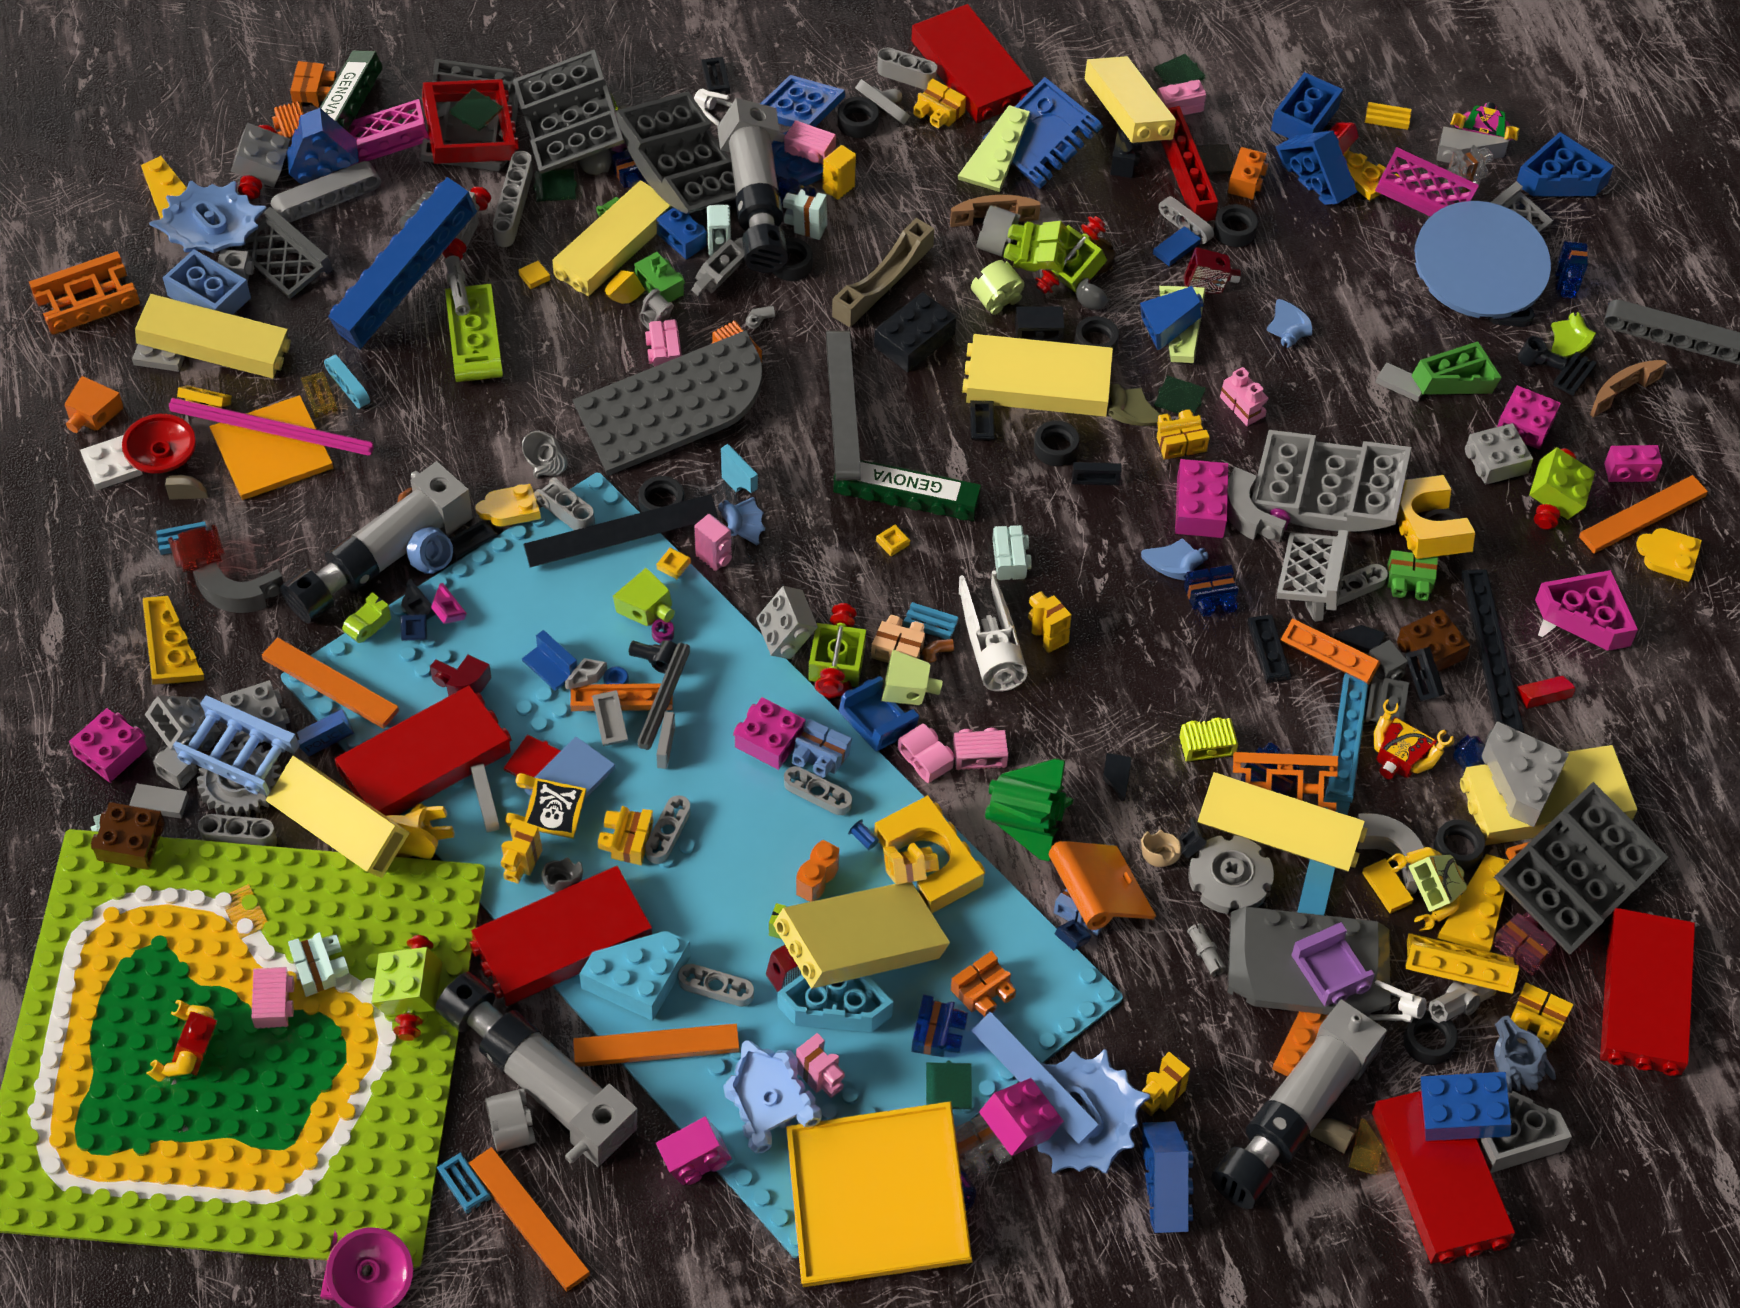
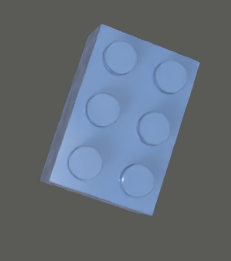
M195 249L163 277L167 296L170 298L231 315L251 298L245 278Z

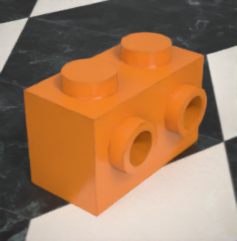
M1241 147L1230 177L1227 193L1253 199L1256 191L1260 192L1263 184L1261 175L1266 176L1269 165V163H1265L1267 153Z

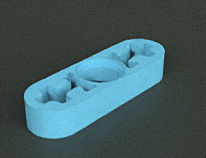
M337 355L324 360L328 373L357 408L360 409L370 403V398L364 387Z

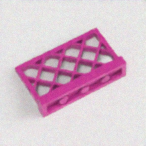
M419 99L355 119L349 130H352L350 134L357 140L359 162L355 164L423 144V138L430 140ZM415 109L412 114L407 113L409 110ZM394 116L390 121L386 120L388 117ZM401 118L406 119L402 124L398 123ZM373 123L369 128L365 127L367 124ZM380 125L385 126L381 131L377 130ZM359 132H363L364 134L360 138L356 137Z
M1396 147L1375 191L1431 217L1440 209L1454 204L1452 201H1471L1479 185ZM1397 156L1406 160L1408 164L1400 165L1396 159ZM1422 167L1426 169L1428 173L1420 174L1417 168ZM1411 169L1414 176L1406 177L1403 170ZM1392 172H1397L1400 177H1398V176H1396V175H1394V174H1391V173H1392ZM1438 177L1447 179L1449 183L1441 184ZM1432 179L1435 185L1427 186L1424 180ZM1418 181L1420 186H1417L1411 182ZM1463 186L1471 191L1461 193L1458 187ZM1452 188L1455 194L1447 196L1444 189ZM1432 191H1438L1441 196L1433 193Z

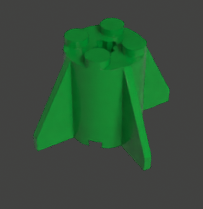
M1057 758L1005 772L997 780L992 779L989 785V794L992 795L991 802L985 812L987 820L997 824L1038 859L1044 861H1051L1049 851L1053 846L1054 835L1059 829L1054 827L1056 821H1062L1065 808L1072 805L1074 800L1073 798L1066 797V793L1061 792V790L1065 789L1062 786L1066 760Z

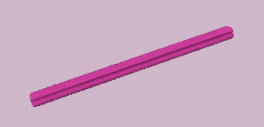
M172 398L169 403L170 411L368 456L374 450L373 442L177 398Z

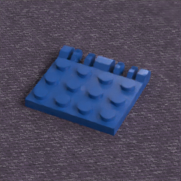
M1044 77L1015 106L1016 108L1030 111V117L1011 164L1029 178L1035 186L1041 189L1047 183L1044 177L1049 180L1053 177L1051 171L1043 165L1049 161L1054 168L1060 170L1063 165L1053 155L1056 154L1059 159L1067 163L1077 153L1075 147L1068 140L1070 139L1075 146L1081 149L1084 143L1075 133L1080 130L1085 137L1091 139L1094 135L1092 131L1098 133L1103 128V125L1086 109Z

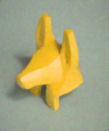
M420 803L415 805L406 815L387 816L410 832L395 857L408 858L416 856L431 859L438 847V840L454 838L455 836L452 826L432 827L430 823L431 820L447 817L444 806L426 807Z

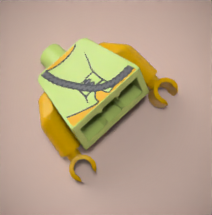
M1425 847L1408 852L1407 856L1397 853L1387 860V862L1391 860L1398 862L1399 866L1391 869V872H1398L1406 864H1410L1408 867L1429 912L1432 911L1431 915L1424 914L1415 918L1414 922L1421 921L1422 919L1425 921V927L1419 931L1432 929L1436 920L1440 922L1459 909L1461 894L1467 889V886L1463 879L1464 871L1460 866H1457L1452 855H1442L1431 847Z

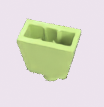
M892 650L887 666L881 701L920 705L926 692L936 695L940 694L943 681L929 678L931 665L928 662Z

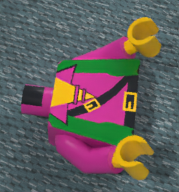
M1492 102L1486 103L1484 107L1474 106L1471 112H1466L1463 115L1454 113L1450 125H1455V127L1465 131L1503 137L1506 140H1518L1519 128L1510 126L1509 122L1505 120V113L1497 110V106Z

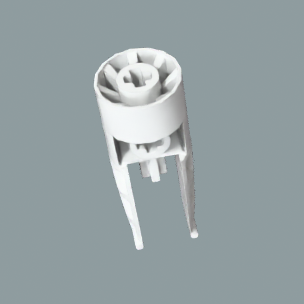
M992 571L991 591L1002 630H999L996 618L987 615L986 619L981 620L984 632L981 633L964 576L961 575L959 577V595H961L967 629L983 685L992 691L1013 689L1026 679L1028 672L1009 609L996 581L997 572Z

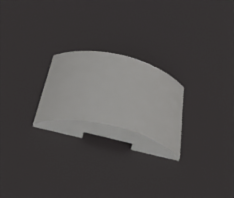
M1269 430L1251 501L1259 510L1268 514L1272 509H1283L1291 517L1289 523L1309 528L1330 531L1346 530L1350 532L1375 530L1395 525L1411 447L1363 441L1362 447L1316 442V435Z

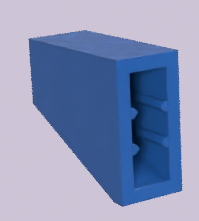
M1192 286L1140 303L1141 318L1157 350L1165 347L1201 318V307L1204 306L1200 294H1196Z

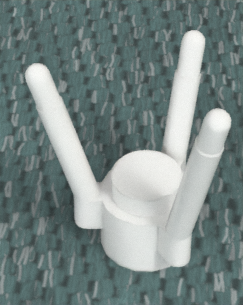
M705 89L698 90L694 97V100L707 118L716 126L720 122L707 110H712L716 103L727 107L732 105L731 102L722 100H728V95Z
M1379 980L1375 981L1377 986L1390 991L1391 995L1400 998L1398 1008L1399 1011H1402L1403 1015L1370 1014V1019L1412 1023L1413 1017L1417 1019L1423 1017L1427 1006L1425 998L1404 992Z

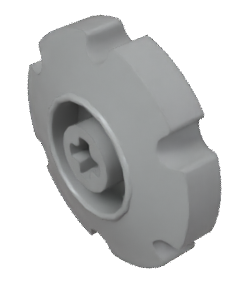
M1234 835L1233 839L1228 841L1223 836H1216L1207 840V843L1196 852L1197 858L1191 859L1188 873L1189 883L1192 891L1202 893L1200 901L1217 912L1228 914L1230 909H1240L1243 907L1257 908L1265 901L1267 894L1265 890H1271L1274 877L1271 860L1268 857H1261V847L1247 838Z

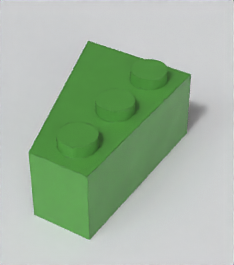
M1479 342L1422 359L1412 374V378L1422 394H1492L1501 380L1500 374Z

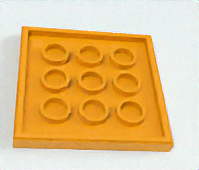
M300 395L246 413L316 429ZM225 423L209 426L242 500L333 469V463L323 445Z

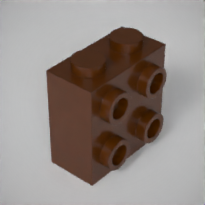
M1442 609L1402 627L1397 639L1398 647L1403 653L1430 646L1438 672L1465 660L1470 648V644Z
M109 802L107 810L103 811L100 816L98 834H94L91 841V849L94 851L97 861L149 870L165 826L161 811Z

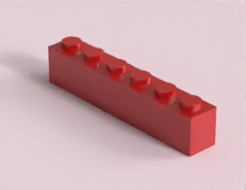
M1180 106L1169 107L1168 110L1176 119L1173 139L1161 140V143L1187 208L1204 221H1213L1216 217L1218 200Z

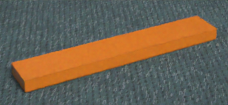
M1691 475L1582 531L1579 537L1595 554L1706 497L1708 491Z
M278 637L262 654L264 661L383 729L399 712L397 705Z
M737 1023L573 1038L575 1065L578 1067L739 1052Z
M492 1147L469 1162L470 1167L566 1292L590 1276L589 1270Z

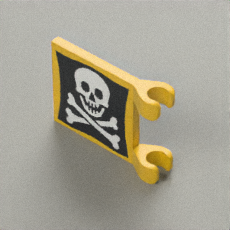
M519 773L516 777L517 786L533 790L526 816L507 813L505 818L507 826L510 827L513 820L517 819L538 826L539 832L574 839L586 788L538 779Z

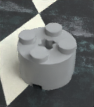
M990 206L985 216L976 248L1004 257L1006 246L1008 243L1013 242V239L1008 238V230L1012 224L1019 223L1021 215L996 206Z
M524 1088L485 1098L497 1152L536 1143L533 1128L528 1127L533 1125L530 1110L527 1109V1106L523 1107V1105H527Z

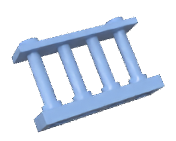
M206 695L200 703L206 718L187 746L175 741L173 747L178 755L177 758L185 764L191 765L193 763L243 785L246 790L253 794L261 793L268 796L270 791L264 779L281 752L288 751L295 754L299 748L295 734ZM220 721L228 726L209 756L197 751L214 723ZM242 731L249 734L250 738L232 766L219 760L236 733ZM265 741L273 746L255 775L242 771V768L259 742Z

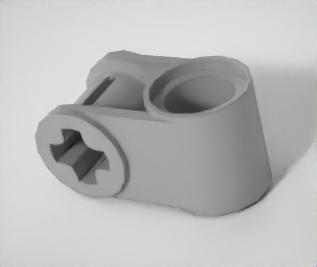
M658 288L652 290L643 300L640 319L647 329H649V323L652 321L664 322V320L670 318L674 307L671 302L668 303L661 296V291Z

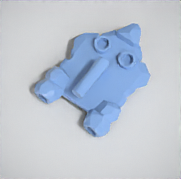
M748 1040L742 1043L741 1059L735 1069L736 1075H731L723 1085L725 1097L732 1101L740 1110V1118L745 1122L742 1126L743 1133L749 1139L748 1147L755 1153H764L772 1145L770 1130L778 1126L781 1129L786 1128V1126L791 1124L789 1120L795 1117L804 1127L815 1126L819 1124L822 1118V1111L815 1104L813 1094L810 1091H805L802 1080L797 1078L799 1072L797 1070L798 1058L791 1050H778L774 1053V1051L768 1048L761 1049L755 1043Z

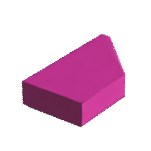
M440 583L431 608L443 624L464 620L467 613L444 583Z

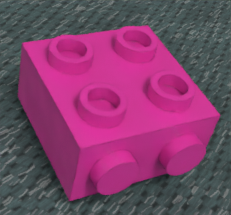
M1517 385L1499 419L1497 427L1513 423L1524 444L1540 450L1556 418L1561 403Z
M761 697L757 704L751 705L744 722L737 724L733 732L735 748L779 770L795 748L796 738L800 737L804 731L805 719Z
M108 708L69 741L74 756L109 783L148 749L144 740L146 736L143 731L137 726H130L120 713L114 714Z

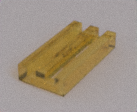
M324 372L301 378L314 417H318L321 412L324 415L328 414V410L338 411ZM317 379H321L322 385L329 400L328 404H325L323 396L316 381ZM310 381L312 382L318 401L320 403V406L318 407L316 406V403L314 401V398L308 385V382Z

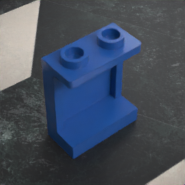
M881 676L873 680L869 679L853 690H847L841 697L838 710L876 752L898 741L900 737L915 729L919 719V715L914 709L904 713L896 703L881 701L884 682Z

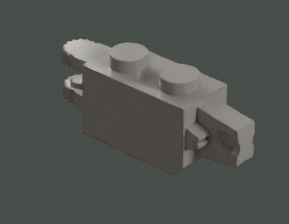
M742 238L737 239L735 242L729 239L701 266L695 277L697 282L691 291L697 296L705 289L713 293L739 268L745 258Z

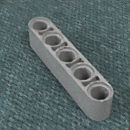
M526 151L515 152L511 157L493 220L494 241L500 247H508L515 241L532 180V158Z
M360 162L279 193L272 198L271 206L290 223L371 192L380 186L381 178L370 162Z

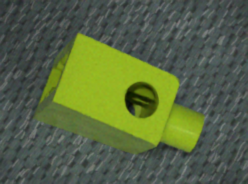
M647 568L643 569L613 595L615 610L618 614L645 626H650L658 618L667 623L675 615V611L671 608L670 591Z

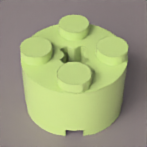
M1003 260L995 261L981 271L983 275L978 280L975 277L971 284L974 294L992 315L998 314L1003 309V306L1009 303L1011 305L1018 303L1022 298L1020 293L1024 288V281L1008 261L1004 263Z

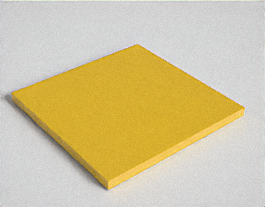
M951 1101L823 1120L812 1127H804L802 1124L786 1126L801 1283L803 1287L973 1263Z

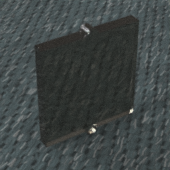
M1229 144L1196 145L1207 175L1232 174L1234 157L1231 156Z

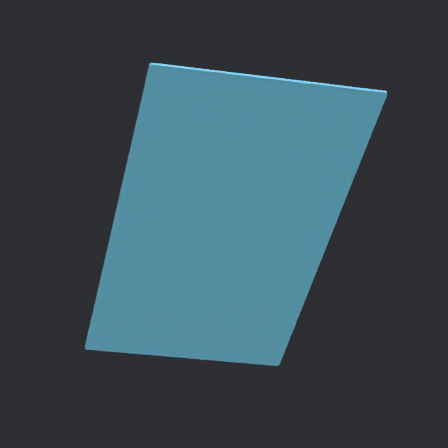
M594 473L569 489L592 506L595 525L640 513L601 473ZM541 507L539 509L541 519L513 525L499 534L498 537L483 544L418 586L432 604L439 584L444 583L467 613L464 620L443 624L436 614L427 619V640L401 641V616L406 615L401 608L404 597L402 596L389 605L391 620L364 642L357 643L344 633L310 655L397 705L399 712L384 729L285 672L281 674V680L317 721L341 709L346 712L354 734L336 743L344 752H347L448 697L447 687H440L432 680L430 666L435 659L457 669L465 657L471 655L490 665L491 680L480 694L485 701L484 706L488 711L492 710L495 713L498 725L501 729L505 727L512 739L509 742L511 753L485 766L500 830L486 832L471 774L421 802L426 807L444 806L447 812L446 818L431 820L432 827L452 826L454 829V838L438 840L435 854L441 861L482 864L485 867L480 905L493 920L554 894V892L545 887L541 877L546 863L553 860L561 861L566 857L574 864L581 862L583 868L582 881L618 866L652 927V935L668 931L690 941L691 957L687 964H695L746 979L752 983L754 987L753 1001L747 1006L740 1007L685 991L680 987L679 980L677 979L653 1021L581 989L580 974L555 984L553 987L596 1036L737 1023L739 1052L621 1064L680 1130L705 1116L719 1130L732 1157L731 1160L726 1162V1166L717 1172L793 1258H799L787 1129H781L778 1126L770 1130L772 1135L771 1148L764 1153L753 1152L748 1147L749 1139L743 1133L742 1126L745 1122L740 1118L739 1108L725 1097L723 1085L731 1075H736L735 1069L741 1059V1047L744 1041H752L761 1049L768 1048L774 1051V1053L778 1050H791L796 1056V1049L816 1033L825 1040L824 1052L827 1055L836 1054L839 1056L838 1066L845 1073V1077L841 1081L844 1084L843 1089L830 1098L823 1089L816 1093L797 1074V1078L802 1080L805 1086V1091H810L813 1094L815 1104L821 1108L822 1118L820 1121L951 1101L955 1132L957 1133L980 1115L979 1111L995 1092L1017 1084L1019 1081L971 1031L984 1016L977 1010L971 1012L951 991L952 977L968 966H973L975 961L992 950L998 957L1000 966L1005 971L1011 973L1010 982L1016 989L1015 998L1008 1003H1004L998 995L992 998L997 1004L993 1014L1040 1063H1045L1122 1001L1123 995L1077 949L1073 951L1054 934L1057 929L956 829L959 839L968 844L972 857L983 865L985 875L982 887L932 913L950 942L940 959L868 975L893 1001L892 1017L873 1032L795 1026L778 1008V992L766 976L771 953L785 945L782 939L769 936V921L775 904L778 903L788 907L809 902L796 895V876L801 865L810 860V854L814 846L822 840L839 847V868L835 877L826 883L825 890L818 900L895 884L886 873L884 851L879 842L871 850H868L854 835H849L848 832L856 822L863 819L862 823L874 834L877 821L924 798V796L879 751L876 752L822 694L816 691L815 687L786 658L771 656L763 635L691 563L678 579L659 571L656 564L667 550L672 548L678 551L661 533L529 568L523 547L524 543L573 531L572 528L548 509ZM645 568L656 576L670 591L671 608L675 611V615L671 620L674 626V638L671 642L676 644L682 642L690 646L689 656L673 693V710H666L675 714V732L666 769L657 768V749L663 720L652 747L649 750L638 747L637 741L650 710L622 711L628 741L603 746L596 712L571 711V689H566L564 684L557 691H554L522 661L525 655L537 647L536 635L544 630L577 660V666L584 658L603 661L607 663V670L611 667L625 669L629 676V684L662 683L665 674L656 671L648 660L629 656L628 652L630 643L633 640L652 646L654 644L660 645L652 638V624L645 626L618 614L613 601V595ZM659 629V632L662 631L664 634L667 633V631ZM603 676L598 683L594 684H604ZM761 697L804 718L805 724L810 719L828 727L829 732L833 729L852 738L850 754L835 774L829 772L823 778L850 792L852 808L847 814L836 815L789 792L785 788L784 773L788 768L796 766L792 764L794 749L778 770L735 748L733 732L739 722L743 723L747 718L748 710L752 704H757ZM527 734L542 742L547 741L548 745L562 750L575 737H578L614 763L615 769L584 800L574 839L539 832L543 851L531 875L523 874L519 884L504 879L503 874L506 869L501 866L503 858L501 845L505 841H512L510 827L507 826L505 818L507 813H514L525 817L531 797L525 792L524 788L517 786L516 776L504 771V766ZM807 762L804 767H801L815 774L813 764ZM800 777L791 779V782L794 783L796 780L800 781ZM815 786L811 789V793L814 795H822L825 792L824 788L820 786ZM680 795L689 800L690 816L665 862L660 864L651 863L646 858L645 853L641 866L611 859V852L598 849L600 833L614 834L615 829L604 827L606 811L620 812L622 806L634 812H642V809L653 810V831L671 797ZM845 800L836 801V804L845 803ZM679 805L678 808H674V818H676L678 811L683 809V806ZM413 807L404 811L400 815H406L413 809ZM664 825L661 828V832L664 834H671L675 831V827L672 825ZM660 841L658 848L653 850V853L656 854L658 851H662V841ZM930 841L914 842L918 848H932V852L938 856L939 870L948 863V854L938 844ZM909 845L899 849L898 852L907 851ZM936 871L926 872V877ZM914 881L912 883L916 888L917 881ZM690 974L689 977H686V981L691 982L695 975ZM703 977V982L701 981V986H704L705 977ZM713 980L708 986L710 989L717 991L724 984L720 980ZM728 984L727 994H729V989H732L731 984ZM741 989L740 992H737V996L742 997L746 993V989ZM937 1001L941 1002V1011L931 1054L927 1055L924 1054V1045L934 1002ZM796 1117L789 1120L790 1125L800 1124Z

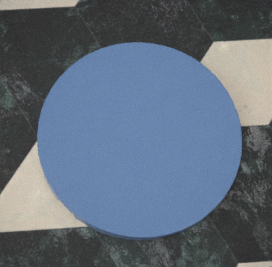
M1465 201L1440 209L1421 228L1414 249L1417 272L1420 279H1423L1428 286L1429 292L1447 307L1476 318H1480V316L1493 317V319L1505 318L1521 310H1526L1541 296L1550 277V254L1544 239L1537 229L1515 211L1490 202Z

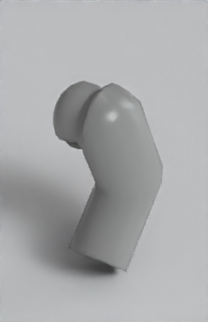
M873 86L874 89L893 103L900 101L902 98L900 90L889 89L881 91Z

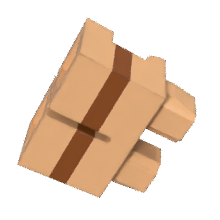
M890 615L886 622H881L872 642L871 658L889 663L892 650H896L919 659L924 648V624L915 621L912 622L910 629L902 627L903 620L900 617Z

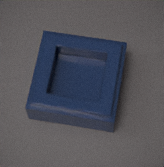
M427 615L401 616V641L427 640Z
M1073 919L1059 926L1054 933L1073 951L1087 944L1092 937L1090 933Z

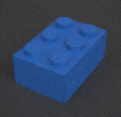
M1304 72L1275 110L1271 131L1289 139L1295 135L1322 132L1339 109L1343 89Z
M1506 1072L1421 1076V1098L1426 1141L1511 1136Z

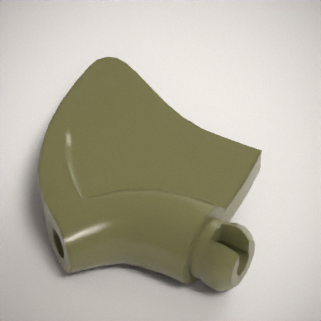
M1117 383L1109 387L1112 405L1107 412L1110 417L1130 425H1158V416L1161 414L1147 402L1142 388L1124 390Z

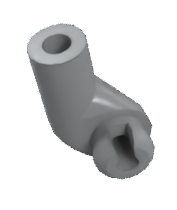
M774 307L752 309L746 318V325L751 329H755L764 319L775 317Z

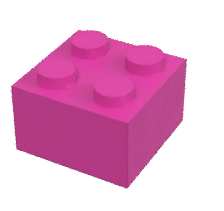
M1032 1078L995 1092L979 1111L1011 1156L1049 1140L1064 1122Z
M706 1116L656 1143L669 1173L682 1185H691L698 1182L702 1178L701 1175L709 1171L714 1172L726 1166V1162L732 1159L719 1130Z

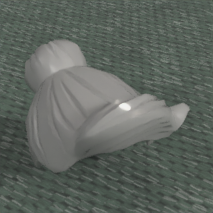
M539 430L533 431L524 437L522 451L526 460L534 468L533 476L538 479L539 475H560L566 470L568 464L567 457L562 452L557 439L553 435Z

